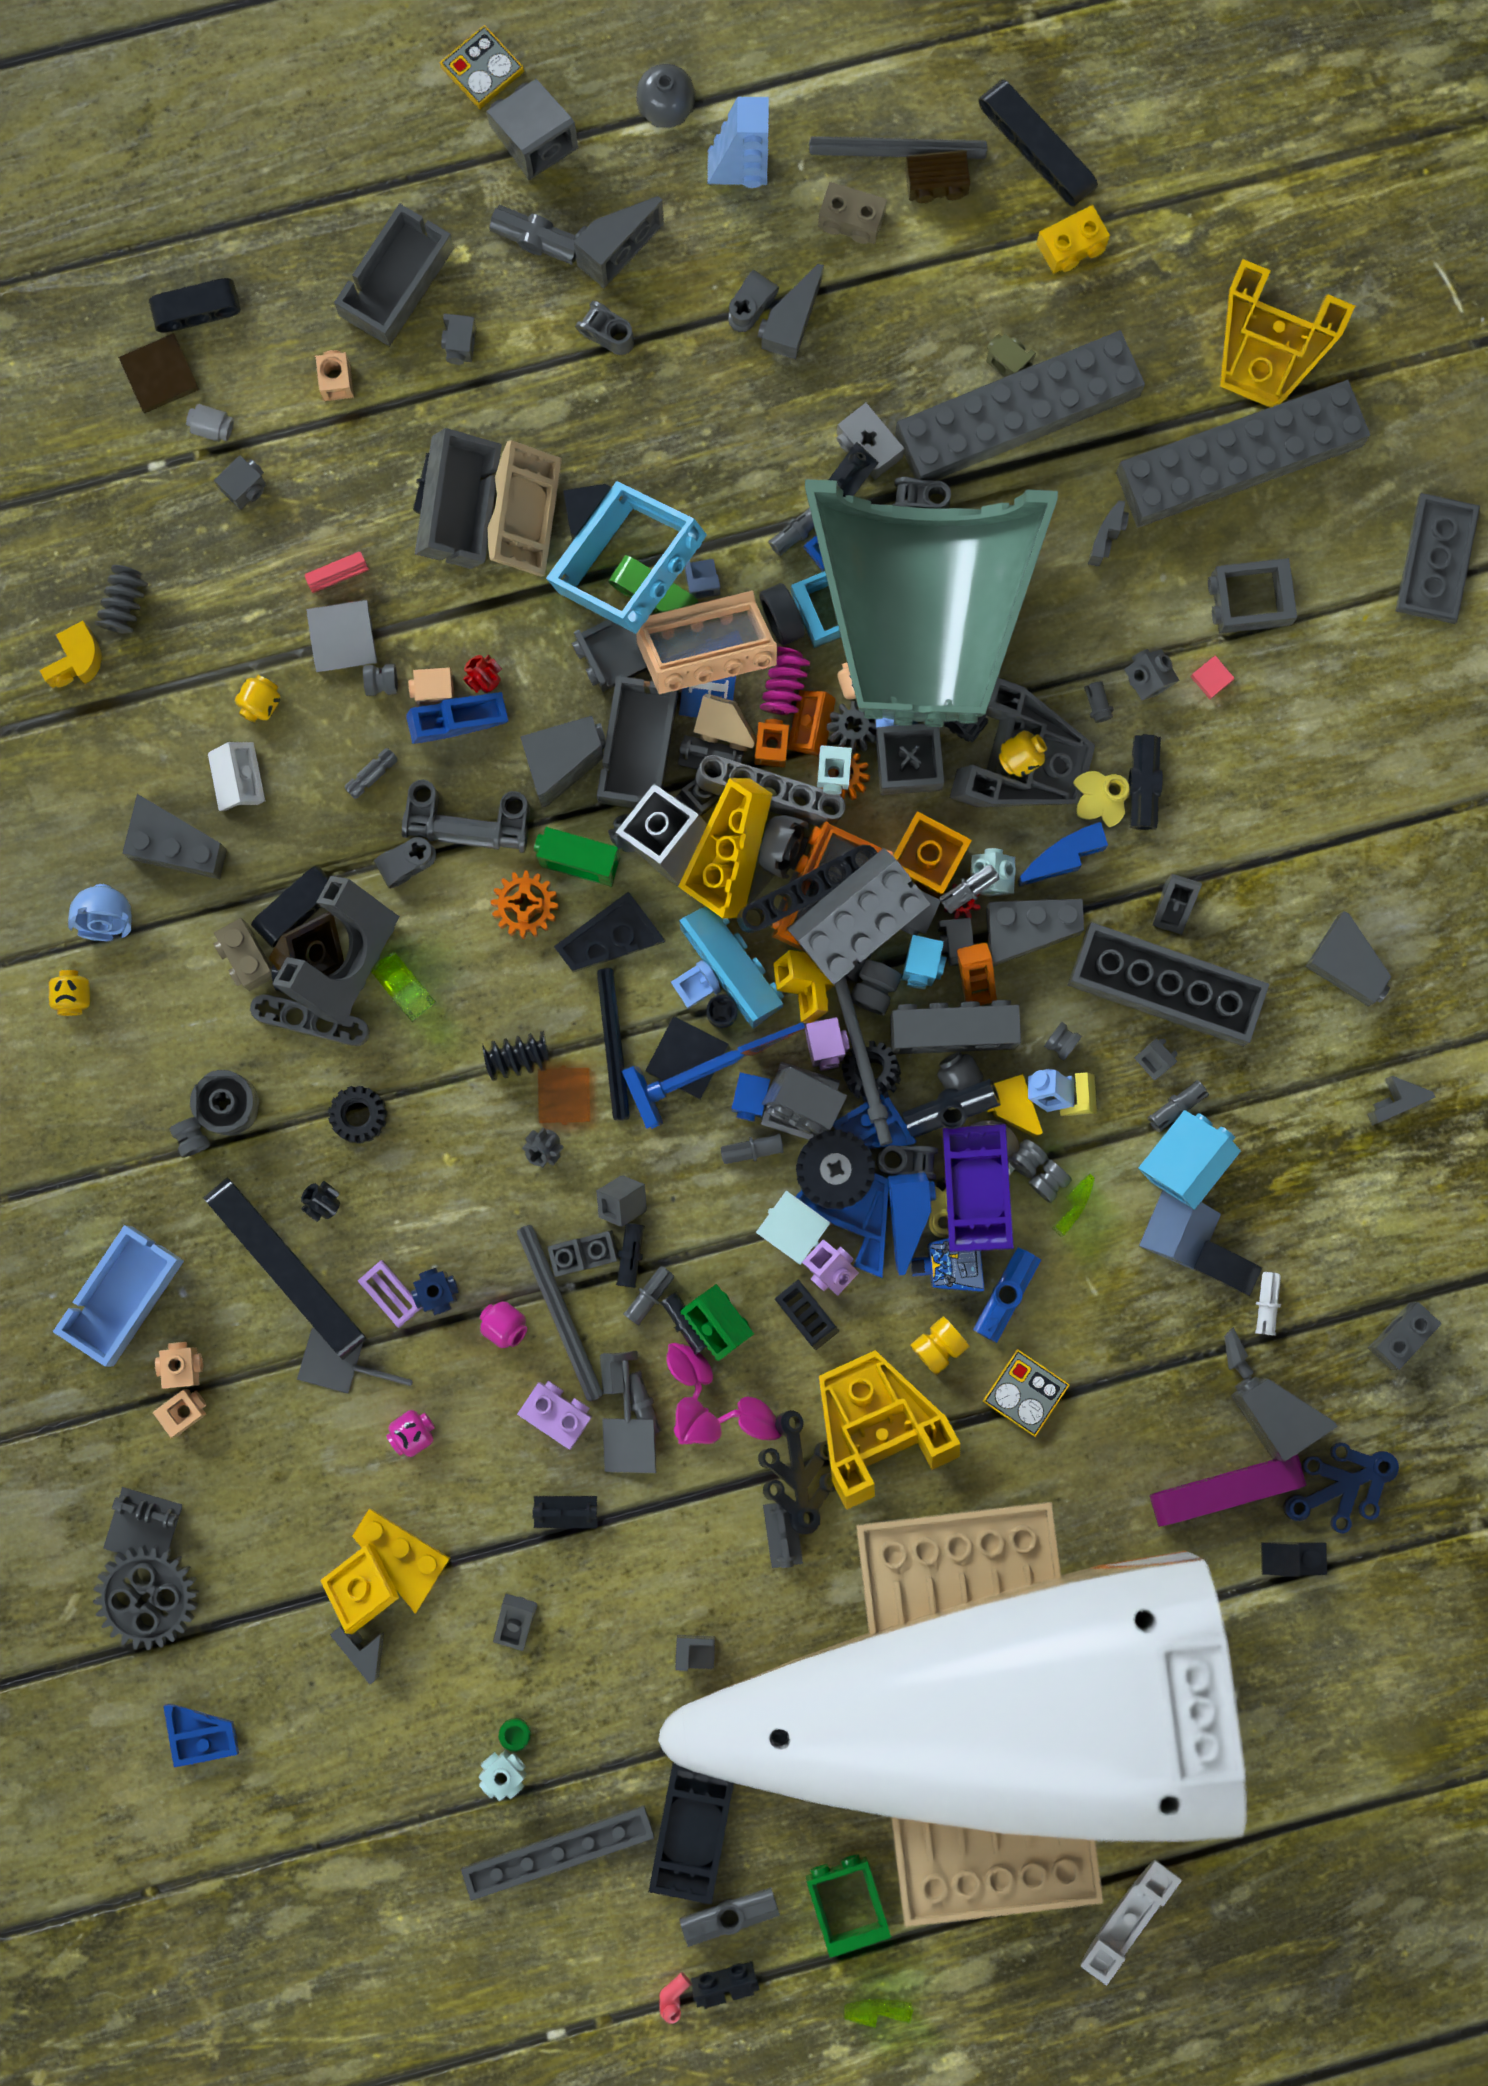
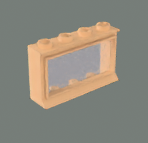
M753 590L649 615L647 621L636 633L637 645L659 694L777 665V643L774 642L756 604Z

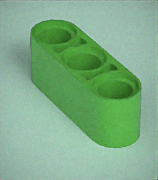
M625 555L608 582L616 590L631 599L652 569L636 559ZM672 583L665 596L659 601L652 612L654 614L698 604L699 602L692 594Z

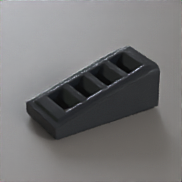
M799 1279L774 1298L815 1350L819 1349L840 1331ZM801 1292L803 1297L789 1308L786 1303ZM809 1302L811 1307L796 1317L795 1313ZM815 1313H818L819 1317L805 1328L803 1323ZM826 1323L827 1326L812 1337L811 1333Z

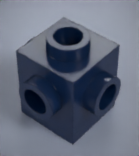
M437 1268L420 1273V1280L413 1282L415 1290L411 1291L416 1307H423L424 1312L429 1313L432 1311L434 1316L451 1310L450 1304L457 1302L455 1294L459 1293L454 1276H448L445 1271L438 1272ZM432 1285H436L439 1289V1294L434 1298L428 1294V1289Z

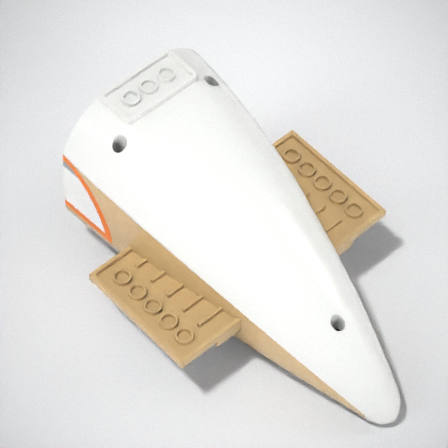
M1051 1502L856 1525L869 1633L802 1656L683 1705L666 1718L659 1734V1743L663 1752L674 1763L688 1770L818 1804L891 1817L905 1927L1103 1904L1095 1840L1191 1841L1242 1837L1245 1829V1772L1227 1639L1215 1588L1205 1560L1188 1551H1180L1099 1565L1061 1575Z

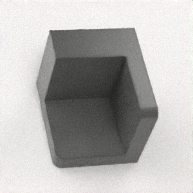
M619 1176L596 1190L599 1218L620 1227L642 1215L647 1210L645 1184L626 1176Z
M677 1635L675 1670L688 1671V1668H714L715 1636Z

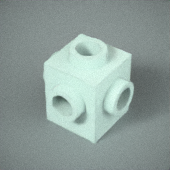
M988 848L984 850V854L972 855L971 877L988 865H992L1000 877L997 882L980 894L986 896L1014 894L1015 857L1005 855L1002 849Z
M504 1750L498 1756L494 1752L480 1765L484 1770L479 1775L482 1781L479 1785L491 1799L495 1796L501 1801L506 1795L509 1799H512L523 1789L524 1785L521 1781L524 1780L527 1774L524 1771L526 1767L516 1754L512 1753L510 1755L507 1750ZM497 1773H504L507 1781L501 1784L495 1777Z

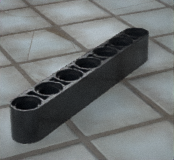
M228 1177L203 1197L212 1210L342 1360L367 1340L360 1329Z

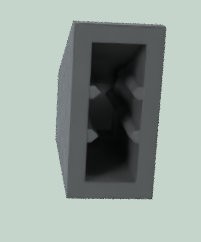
M1343 911L1336 917L1305 967L1368 1007L1376 1001L1381 1003L1390 990L1387 983L1391 975L1350 914Z

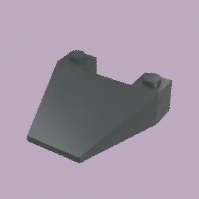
M998 677L985 713L986 716L1000 720L987 769L975 765L958 768L949 798L974 807L1078 804L1083 793L1076 788L1073 781L1079 775L1089 772L1095 745L1023 686ZM1025 730L1034 736L1040 735L1046 744L1047 750L1044 752V764L1029 774L1020 777L1006 772L999 760V754L1001 753L1003 742Z

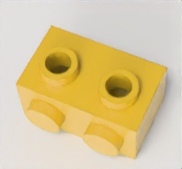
M1091 205L1040 231L1036 244L1051 271L1055 274L1061 270L1063 272L1072 270L1079 264L1080 260L1088 256L1092 259L1102 254L1106 250L1110 234L1094 206Z

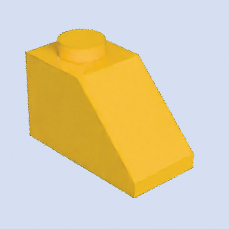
M1023 1074L994 1083L1001 1105L989 1109L987 1112H993L994 1118L1032 1137L1043 1134L1033 1102L1028 1099V1088Z

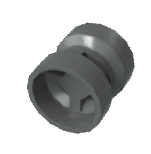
M385 664L381 669L376 668L374 665H364L363 681L366 696H376L378 692L382 691L387 695L398 694V678L395 664Z
M195 1117L185 1119L169 1128L172 1137L177 1139L179 1143L178 1151L182 1158L199 1153L210 1146L207 1136L202 1135L200 1130L202 1125Z
M1049 1159L1043 1165L1044 1174L1034 1175L1028 1183L1043 1199L1052 1203L1057 1198L1058 1187L1066 1188L1072 1179L1059 1165Z

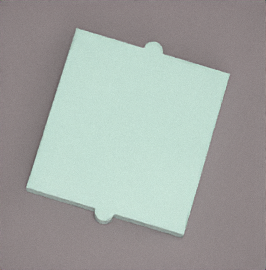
M785 1191L775 1207L768 1209L769 1215L756 1233L801 1265L811 1249L817 1247L819 1238L830 1222L788 1191Z

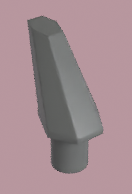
M1233 1327L1224 1336L1229 1370L1235 1368L1242 1378L1246 1379L1254 1371L1245 1361L1248 1354Z

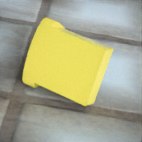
M1088 1072L1075 1073L1077 1104L1073 1107L1060 1109V1116L1096 1114L1094 1074Z

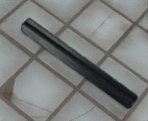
M602 968L597 970L612 1115L615 1121H623L629 1119L630 1114L626 1079L622 1072L625 1069L614 971L612 968Z

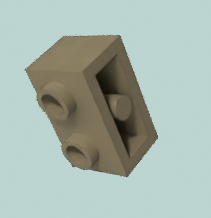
M829 182L819 212L818 227L832 235L840 233L850 236L852 240L861 244H867L868 242L875 244L886 212L887 199Z
M239 918L214 932L218 941L213 944L222 959L228 958L233 967L228 971L237 986L242 984L244 988L251 991L272 979V967L247 922Z

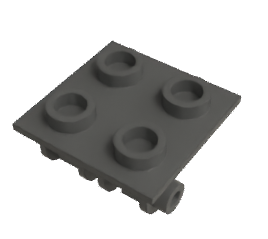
M122 1487L119 1497L115 1498L112 1509L115 1511L103 1549L116 1553L121 1552L123 1555H126V1550L129 1547H133L138 1554L139 1547L142 1544L146 1545L148 1553L151 1552L155 1545H159V1554L163 1555L170 1549L183 1504Z

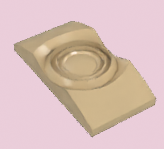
M513 440L507 441L495 476L497 498L495 509L488 525L490 560L537 576H545L562 458Z

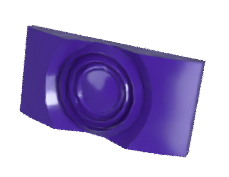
M1006 1124L968 1126L956 1129L943 1128L950 1253L1013 1249Z

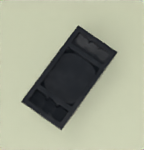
M674 1762L672 1763L648 1892L712 1904L734 1783L694 1772Z

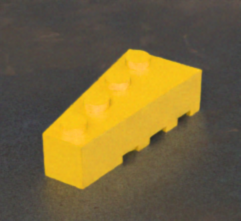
M729 778L678 885L680 889L723 919L737 918L739 911L747 905L773 795L750 778Z

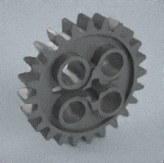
M142 1544L137 1554L133 1547H129L126 1550V1557L119 1552L115 1556L116 1563L109 1561L105 1565L108 1572H101L98 1575V1578L104 1583L97 1584L94 1587V1591L102 1594L93 1600L94 1604L102 1605L96 1616H106L107 1620L101 1627L112 1626L114 1628L110 1635L111 1638L119 1633L123 1635L122 1645L129 1639H132L133 1647L137 1649L141 1642L144 1641L147 1650H150L154 1640H156L157 1644L163 1647L166 1644V1637L173 1642L178 1637L176 1630L183 1633L187 1629L183 1621L191 1622L195 1616L188 1610H195L198 1607L197 1602L190 1600L199 1594V1590L190 1589V1586L197 1579L196 1577H186L185 1574L190 1570V1566L183 1568L178 1566L182 1559L181 1556L173 1561L170 1559L171 1549L160 1555L159 1545H155L151 1552L148 1553L146 1545ZM138 1568L147 1569L151 1574V1581L142 1580L138 1575ZM128 1578L130 1583H126L124 1579ZM162 1589L173 1591L175 1601L169 1602L165 1600L162 1596ZM118 1592L128 1594L130 1597L129 1605L120 1603L117 1598ZM145 1592L151 1595L147 1602L142 1599ZM162 1610L167 1611L168 1616L163 1615ZM141 1614H151L155 1621L154 1625L145 1624L142 1621Z

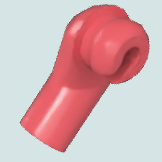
M683 1972L665 1986L659 1994L660 2015L669 2024L679 2021L681 2017L680 1995L692 1985L689 1978Z

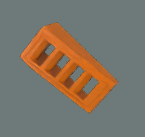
M980 943L959 948L957 956L965 1002L977 1001L980 1002L981 1006L997 1001L993 960L988 945ZM986 988H988V990H985V991H981V992H977V993H973V994H972L973 991H977V990H981V989H986Z

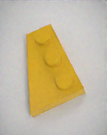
M371 1508L368 1509L352 1535L361 1548L366 1544L374 1545L395 1590L416 1614L450 1560V1557Z

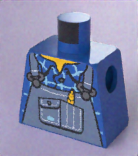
M949 1238L927 1244V1257L911 1259L912 1277L930 1275L931 1288L971 1292L984 1291L981 1251L950 1253Z

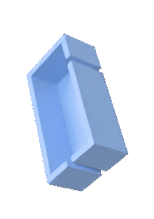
M124 1225L73 1301L77 1306H85L84 1309L81 1311L78 1308H68L53 1332L105 1367L114 1366L184 1260L163 1246L156 1245L154 1240L134 1227Z

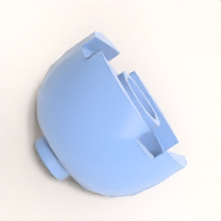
M97 884L79 892L71 902L68 927L71 931L73 927L77 929L78 936L94 941H112V935L122 933L121 938H123L131 931V906L122 893L111 888L109 885Z

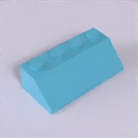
M705 906L679 920L682 933L701 959L713 970L718 982L728 996L734 999L737 1008L752 1029L783 1008L781 1001L784 998L783 993L777 991L774 982L769 985L763 977L766 970L756 957L751 960L744 951L748 946L738 932L733 935L726 926L730 923L728 918H721Z

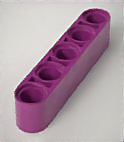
M1298 1454L1285 1462L1278 1460L1266 1461L1149 1495L1157 1524L1160 1527L1302 1488L1307 1484Z

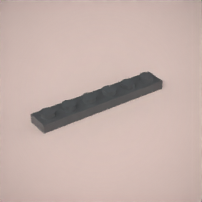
M645 1805L462 1867L461 1872L470 1900L473 1901L651 1840L655 1836Z

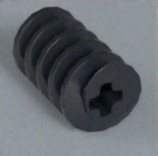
M540 1031L539 1041L535 1040L532 1033L528 1034L527 1043L525 1044L520 1036H516L514 1046H511L508 1039L505 1038L500 1049L495 1041H491L490 1051H487L482 1043L486 1069L492 1081L497 1080L498 1071L506 1079L510 1076L511 1068L517 1076H521L523 1066L531 1074L534 1072L536 1063L541 1071H545L547 1061L550 1062L544 1031Z

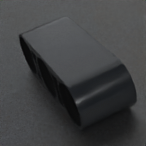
M229 278L216 279L160 293L149 299L155 330L160 333L173 332L230 318L241 311L234 281Z
M318 865L312 867L259 913L252 921L251 926L271 948H274L282 935L300 927L321 908L316 902L329 877Z

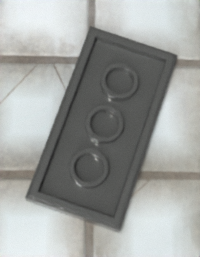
M1420 493L1417 500L1396 612L1452 624L1458 621L1480 505Z

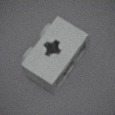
M864 403L838 424V437L836 439L844 451H850L854 444L858 442L879 462L870 474L874 480L903 458L905 448L867 403ZM863 440L867 443L873 441V447L870 444L862 445Z

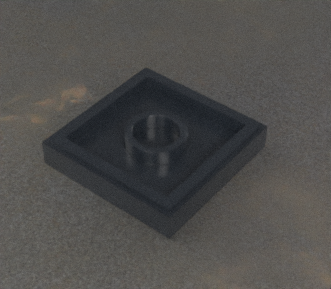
M673 1016L645 1072L665 1081L725 1054L729 1044ZM714 1073L679 1089L701 1100Z

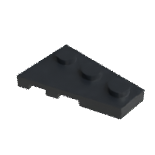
M627 892L556 944L554 948L574 973L665 943L666 941L632 895Z

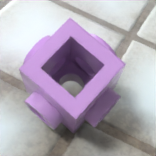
M824 1239L802 1262L814 1274L810 1279L822 1291L829 1288L837 1296L859 1273L850 1264L854 1259L842 1247L836 1250Z

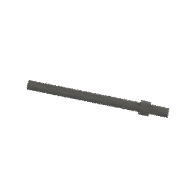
M844 976L835 983V987L870 1108L867 1110L869 1119L875 1125L880 1145L884 1146L892 1143L886 1121L889 1116L886 1105L881 1103L847 980Z

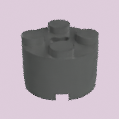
M216 1070L205 1075L195 1085L190 1097V1107L193 1116L207 1130L220 1135H236L249 1129L254 1124L259 1112V1096L253 1084L244 1077L232 1071ZM225 1096L231 1100V1104L226 1106V1110L219 1106L220 1102L225 1101Z

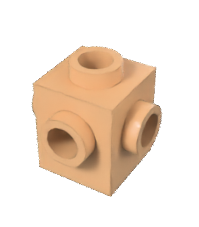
M187 1342L168 1343V1350H159V1357L155 1359V1371L157 1376H161L162 1389L200 1385L199 1372L203 1371V1359L201 1353H197V1347L187 1348ZM178 1361L181 1362L180 1369L177 1367Z

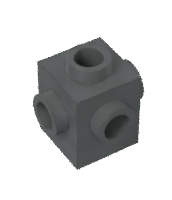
M1145 649L1132 657L1134 662L1124 669L1128 675L1130 685L1137 691L1142 701L1158 696L1180 681L1172 668L1170 658L1164 654L1162 649L1153 652Z

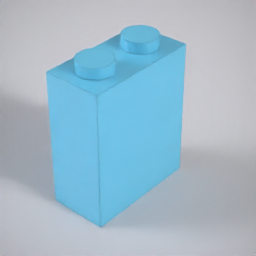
M1184 1110L1139 1166V1170L1151 1183L1195 1210L1241 1151L1233 1142L1235 1136L1227 1129L1220 1126L1217 1130L1212 1127V1122L1202 1114L1198 1113L1194 1116Z

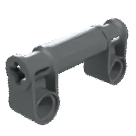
M424 779L417 780L410 785L406 810L402 821L403 838H408L411 835L427 837L428 841L499 850L500 847L519 849L520 853H525L528 841L530 805L525 796L520 792L510 791L501 798L498 822L437 815L439 793L434 785ZM423 788L430 789V799L424 803L417 802L416 795L418 791ZM513 800L523 802V808L518 814L507 812L508 804Z

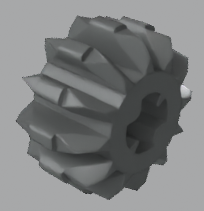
M856 701L851 702L850 710L843 703L840 704V714L831 712L830 718L834 722L827 724V730L835 732L830 736V742L833 743L841 740L838 747L849 745L852 748L851 754H855L857 745L865 752L868 748L866 741L873 744L876 742V737L872 734L876 733L877 730L876 723H872L876 719L864 718V713L856 709ZM851 722L853 726L859 724L858 732L855 733L852 729L847 731L848 723Z

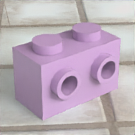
M837 1017L806 1024L805 1034L812 1066H820L821 1071L839 1067V1061H843L845 1052H848L849 1042L846 1030L840 1031Z
M547 1381L545 1385L538 1382L517 1415L570 1450L592 1419V1416L587 1414L590 1408L575 1398L572 1402L561 1396L563 1390L552 1382Z

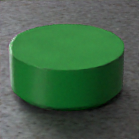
M508 1719L499 1730V1742L508 1751H520L528 1745L531 1738V1729L523 1719Z

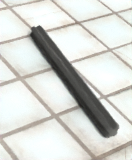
M812 136L809 140V153L811 155L906 157L908 155L966 150L967 159H985L987 156V142L983 140Z
M531 1225L524 1226L517 1230V1235L585 1397L588 1401L596 1400L603 1396L601 1387L534 1228Z

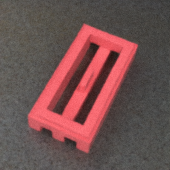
M357 552L306 573L304 576L312 593H315L366 572L369 569L362 553Z

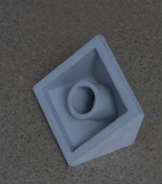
M1162 1190L1139 1246L1193 1270L1205 1241H1210L1221 1214L1202 1202L1194 1210Z

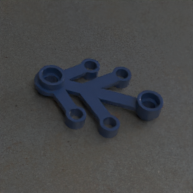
M1337 1442L1330 1449V1454L1334 1460L1340 1462L1348 1460L1365 1468L1353 1474L1325 1464L1318 1457L1308 1456L1302 1462V1468L1305 1473L1321 1475L1337 1482L1306 1497L1300 1495L1289 1496L1284 1502L1283 1509L1288 1518L1302 1521L1310 1515L1311 1509L1343 1494L1337 1513L1332 1517L1330 1524L1335 1532L1347 1533L1352 1526L1349 1517L1360 1485L1371 1480L1366 1500L1359 1505V1513L1363 1518L1373 1520L1380 1514L1378 1501L1384 1483L1392 1481L1397 1476L1399 1464L1395 1456L1389 1452L1378 1451L1369 1456L1352 1450L1346 1443ZM1339 1446H1343L1346 1450L1343 1458H1339L1336 1455V1449ZM1310 1460H1315L1318 1464V1468L1313 1472L1309 1471L1307 1467ZM1382 1461L1388 1464V1470L1385 1473H1381L1378 1469V1465ZM1298 1502H1301L1304 1506L1301 1514H1296L1293 1510L1294 1505ZM1367 1504L1374 1506V1513L1370 1516H1367L1364 1512ZM1343 1517L1346 1520V1526L1340 1530L1336 1526V1521Z

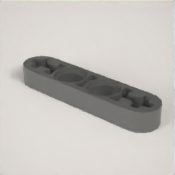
M262 994L255 997L250 1005L252 1016L261 1023L350 1046H360L368 1040L370 1035L368 1025L362 1019L350 1015L345 1019L343 1026L354 1028L355 1024H359V1029L363 1031L362 1036H356L355 1040H351V1035L340 1031V1037H335L340 1029V1024L333 1023V1028L327 1033L319 1032L317 1021L320 1017L299 1002ZM266 1001H269L270 1007L280 1010V1004H285L280 1012V1022L276 1021L278 1015L273 1013H266L265 1017H262V1012L258 1010V1006L264 1005ZM293 1008L301 1009L304 1014L302 1022L298 1025H291L287 1021V1014Z

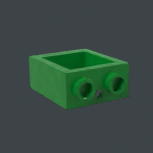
M545 827L543 835L538 834L534 845V852H536V857L542 868L612 887L621 859L618 847Z
M859 1854L850 1855L841 1859L842 1864L831 1868H829L828 1864L819 1865L810 1870L811 1874L806 1875V1883L830 1958L891 1938L867 1856L860 1858ZM862 1870L878 1921L832 1936L817 1884Z

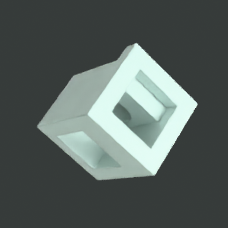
M820 746L817 787H822L823 793L838 795L842 793V789L848 790L852 748ZM835 768L839 771V776L830 777L828 771Z

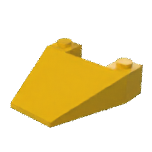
M1242 259L1229 288L1220 387L1271 408L1283 403L1343 335L1355 305L1327 294L1313 323L1258 301L1271 270Z
M876 1350L819 1376L832 1483L846 1510L875 1497V1484L866 1467L918 1443L931 1470L960 1457L961 1443L947 1417Z

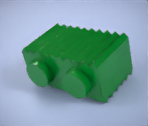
M717 1283L681 1310V1314L685 1315L686 1320H689V1325H692V1329L696 1330V1335H700V1340H703L704 1345L708 1346V1350L711 1351V1355L715 1356V1360H721L754 1335L747 1320L738 1313L730 1302L729 1296L720 1289Z

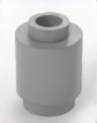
M198 404L195 409L190 408L186 420V426L190 427L191 434L217 442L229 440L234 424V418L229 417L227 412Z

